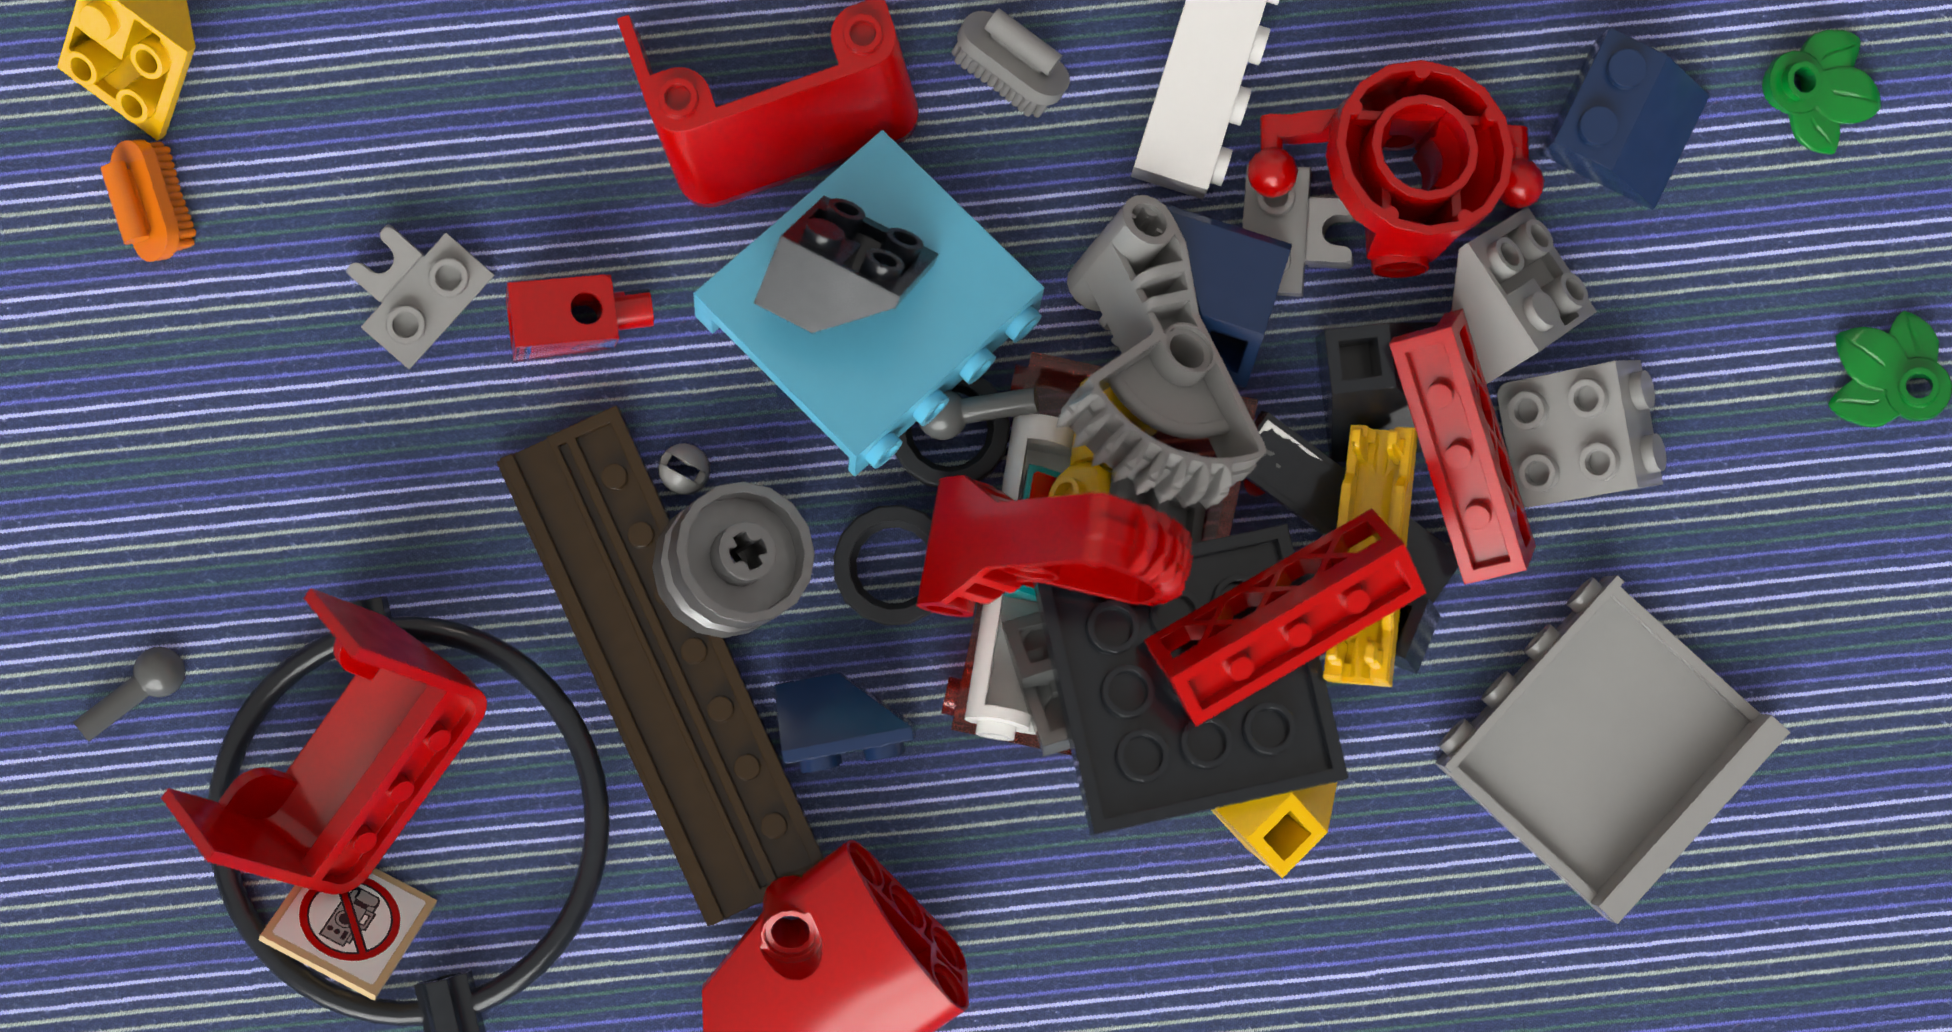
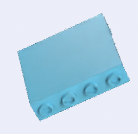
M881 130L696 290L693 295L695 317L712 334L720 328L849 457L848 471L855 477L869 464L874 469L885 464L902 445L903 441L899 437L916 421L921 426L927 425L946 407L949 398L944 392L952 390L963 379L968 384L975 382L993 364L996 359L993 352L1008 338L1014 343L1020 341L1037 325L1042 317L1038 311L1044 287L890 136ZM823 196L830 199L840 198L853 202L863 209L866 217L887 228H901L912 232L922 240L925 247L939 254L934 266L896 308L815 333H811L754 304L780 236Z

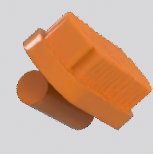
M126 140L120 142L114 148L110 163L100 168L123 243L125 245L133 244L136 253L145 261L167 260L176 251L193 246L195 241L192 237L197 233L193 228L194 223L190 221L191 215L188 214L189 209L185 206L186 201L182 199L183 193L180 192L179 179L175 177L177 171L173 169L175 164L172 162L173 156L169 154L171 149L168 146H164V143L161 141Z

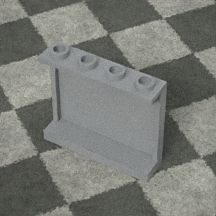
M1618 575L1604 576L1599 582L1594 577H1591L1574 592L1566 604L1573 611L1557 629L1548 624L1529 642L1524 649V653L1530 657L1529 660L1514 676L1506 671L1489 686L1481 697V700L1487 706L1471 724L1463 718L1450 729L1438 745L1444 753L1434 763L1603 918L1616 924L1626 916L1790 733L1772 715L1760 714L1620 586L1624 581Z

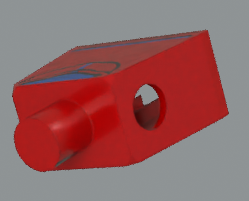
M608 274L507 283L505 300L513 362L612 349L616 347L619 340L618 330L654 327L650 289L614 292L612 277ZM577 306H589L596 312L598 320L592 324H582L573 317L571 310Z

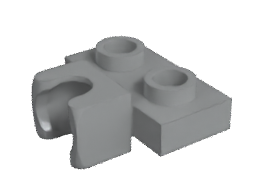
M1247 164L1242 228L1292 244L1277 293L1278 296L1303 297L1305 265L1314 268L1350 269L1353 267L1354 259L1351 250L1346 246L1330 244L1325 240V233L1335 223H1349L1355 219H1353L1340 198L1310 197L1311 167H1297V180L1291 191L1283 196L1269 198L1259 195L1250 186L1247 176L1249 164Z
M387 224L381 230L380 238L393 253L394 259L390 269L383 273H376L365 264L356 262L350 264L346 272L376 300L382 303L361 328L410 370L495 275L448 233H445L424 256L390 224Z

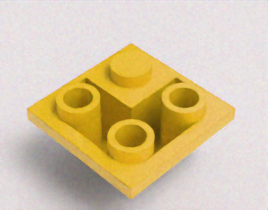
M77 0L57 68L119 112L127 120L159 141L166 136L196 47L187 0Z
M1337 782L1217 808L1211 811L1247 850L1283 879L1328 833Z

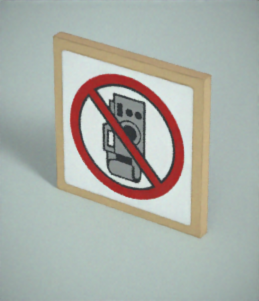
M376 868L361 885L343 894L332 895L294 885L260 934L259 941L375 1001L434 909L437 900Z

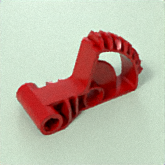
M968 476L943 477L939 479L916 606L925 611L946 616L973 617L976 602L990 604L997 600L1004 592H1015L1024 582L1045 583L1133 605L1155 606L1159 603L1164 604L1180 597L1184 591L1185 581L1190 576L1193 555H1191L1192 538L1190 537V532L1176 519H1171L1166 513L1156 512L1151 506L1138 505L1106 493L1091 492L1014 501L1007 494L996 490L993 486L973 480Z

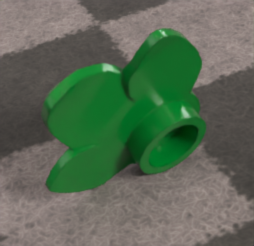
M1824 30L1812 34L1805 41L1800 51H1789L1777 56L1770 63L1762 80V89L1766 100L1775 109L1788 114L1793 136L1805 148L1821 154L1829 155L1836 152L1840 138V124H1854L1866 121L1873 117L1881 108V97L1876 83L1863 70L1854 68L1861 40L1857 35L1849 31ZM1795 73L1800 79L1801 91L1794 84Z
M1902 311L1891 325L1889 334L1877 328L1857 327L1839 332L1836 335L1835 343L1839 359L1846 373L1852 378L1849 383L1835 393L1828 403V407L1837 416L1862 427L1877 428L1893 421L1899 416L1910 421H1926L1939 415L1948 405L1952 394L1951 379L1947 371L1937 363L1939 340L1936 333L1922 318L1910 312ZM1914 378H1922L1930 384L1931 393L1924 398H1915L1908 393L1906 384Z

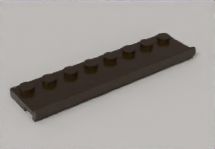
M617 405L554 433L548 436L547 439L528 448L500 458L496 463L707 926L714 925L753 905L762 903L766 888L773 881L784 876L802 877L805 871L821 861L825 856L726 639L695 632L674 618L658 595L652 568L658 538L671 519L620 407Z

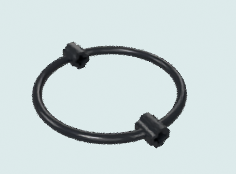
M387 596L352 602L355 605L386 616L422 643L439 644L460 649L481 657L501 668L532 693L550 714L562 733L573 757L580 780L584 804L582 854L570 894L558 917L544 937L527 955L492 980L475 987L472 970L456 972L415 984L417 1000L399 1001L376 998L374 1001L363 994L330 982L314 973L296 959L259 941L260 934L266 925L251 901L240 870L211 863L218 891L231 920L243 940L258 959L281 981L314 1003L346 1017L374 1024L423 1026L424 1032H486L482 1012L507 1001L543 975L567 949L579 932L593 905L604 872L610 832L609 798L600 757L591 734L573 702L549 674L514 646L492 634L449 620L419 616L392 617ZM331 632L311 641L292 653L276 666L251 692L237 712L223 739L209 786V800L218 802L231 783L239 776L248 746L259 725L274 704L306 674L335 658L333 646L336 637Z

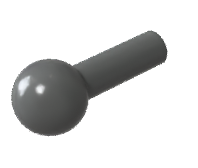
M1035 387L962 398L958 393L948 390L944 392L949 398L946 407L930 423L925 426L919 424V426L931 438L948 440L959 435L968 423L1039 413L1038 393Z
M153 647L144 651L135 661L133 676L73 721L74 725L90 742L148 696L166 697L173 694L181 687L185 678V665L182 658L175 651L166 647Z

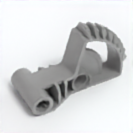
M1136 195L1126 201L1068 272L1067 285L1069 292L1083 307L1102 312L1103 315L1098 322L1105 330H1111L1114 336L1111 342L1120 349L1122 354L1091 374L1061 408V414L1059 415L1056 427H1071L1076 434L1073 448L1086 445L1094 453L1092 467L1104 462L1112 467L1113 482L1125 479L1126 477L1132 479L1136 495L1154 488L1159 503L1171 500L1176 496L1183 508L1196 504L1199 501L1207 509L1212 505L1219 504L1228 495L1230 487L1237 481L1245 479L1255 469L1256 463L1266 453V446L1199 315L1187 244L1177 223L1167 207L1160 201L1147 195ZM1111 387L1120 402L1134 416L1162 433L1185 439L1208 438L1218 458L1189 454L1159 442L1131 423L1112 404L1103 391Z

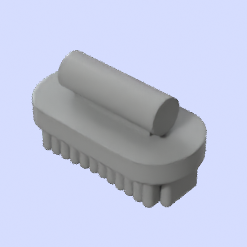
M1000 8L995 13L976 11L965 18L957 33L958 42L952 50V55L956 57L954 61L957 65L961 64V67L967 69L970 74L974 73L975 78H980L983 83L987 82V85L993 87L996 92H999L1000 96L1005 97L1006 101L1011 102L1019 111H1024V115L1027 117L1032 113L1035 117H1040L1049 105L1057 103L1062 98L1070 84L1069 73L1060 62L1063 55Z

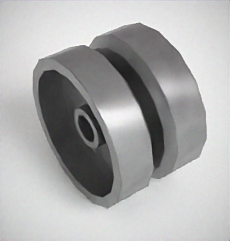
M743 481L715 487L674 516L657 540L652 568L658 595L674 618L697 633L726 638L750 633L796 604L811 581L815 552L809 526L792 502L770 487Z

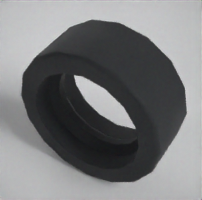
M982 377L972 384H968L963 379L952 389V391L965 394L968 397L998 393L993 384ZM1009 418L986 421L988 430L985 444L977 456L965 464L948 467L934 464L922 456L914 444L912 426L899 437L903 442L895 455L906 472L926 486L938 488L940 478L965 475L973 480L981 481L995 470L1005 455L1010 432Z
M905 505L877 506L858 515L842 532L833 556L834 578L844 601L863 618L887 626L911 624L932 614V612L925 611L916 606L918 596L903 603H887L875 599L863 588L857 575V557L861 546L872 534L885 528H902L914 532L927 546L932 518L925 512Z

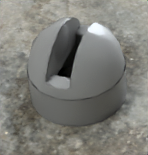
M687 443L676 444L668 448L661 456L658 465V473L662 483L669 490L681 495H689L701 490L708 482L711 472L710 462L706 454L698 447ZM672 456L677 457L684 464L700 470L694 481L667 467Z

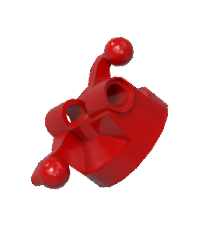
M1425 60L1385 66L1361 81L1336 109L1313 110L1295 114L1262 115L1260 117L1261 151L1254 154L1249 162L1247 172L1250 186L1259 195L1269 198L1283 196L1291 191L1296 183L1298 174L1296 161L1283 149V144L1328 142L1325 156L1333 190L1353 219L1365 226L1366 258L1371 260V272L1376 276L1386 278H1406L1424 274L1429 270V262L1436 260L1457 237L1479 224L1493 210L1499 199L1506 206L1516 209L1531 206L1540 198L1545 183L1542 170L1533 161L1529 160L1528 128L1520 125H1508L1506 117L1486 88L1457 68ZM1415 147L1417 152L1412 156V161H1414L1421 173V189L1409 187L1396 178L1385 163L1382 150L1399 151Z

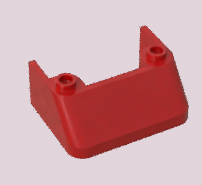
M865 0L845 8L838 14L831 28V43L838 65L717 107L707 82L694 70L674 67L653 74L641 36L629 14L617 18L648 111L677 184L684 196L695 205L706 208L718 207L842 164L881 130L899 144L909 138L917 126L919 118L917 99L885 0Z
M310 588L303 599L336 637L333 646L335 659L344 670L354 674V678L286 772L268 767L255 768L244 772L231 783L218 802L171 788L166 790L161 799L207 862L319 892L337 895L355 889L369 877L480 724L486 713L487 700L482 691L467 675L386 616Z

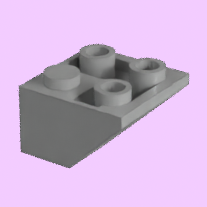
M1529 207L1522 209L1459 248L1451 311L1462 308L1464 310L1486 384L1540 352L1597 312L1588 299V292L1584 283L1578 276L1571 273L1555 249L1549 230L1534 217Z

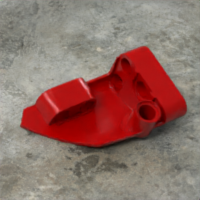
M855 840L845 842L805 871L802 877L784 876L773 881L766 888L760 916L702 986L703 1032H935L967 1010L969 1006L966 959L955 939L864 846ZM784 916H796V917H800V918H799V919H794V920H789V919H785V918H782V917H784Z

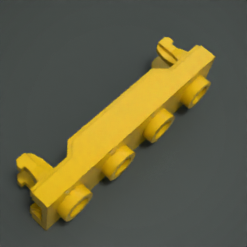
M1367 425L1350 426L1346 471L1341 485L1337 528L1372 508L1407 547L1418 441L1415 428L1395 427V429L1376 430L1369 428ZM1372 535L1348 549L1347 553L1358 552L1377 540ZM1400 609L1327 650L1323 678L1327 682L1392 687Z

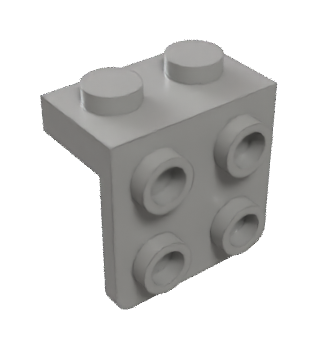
M1641 360L1611 361L1507 382L1499 387L1497 399L1506 449L1524 507H1535L1663 485L1661 471H1664L1666 468V451L1660 435L1654 434L1649 408L1654 407L1655 390L1649 373L1646 370H1642Z

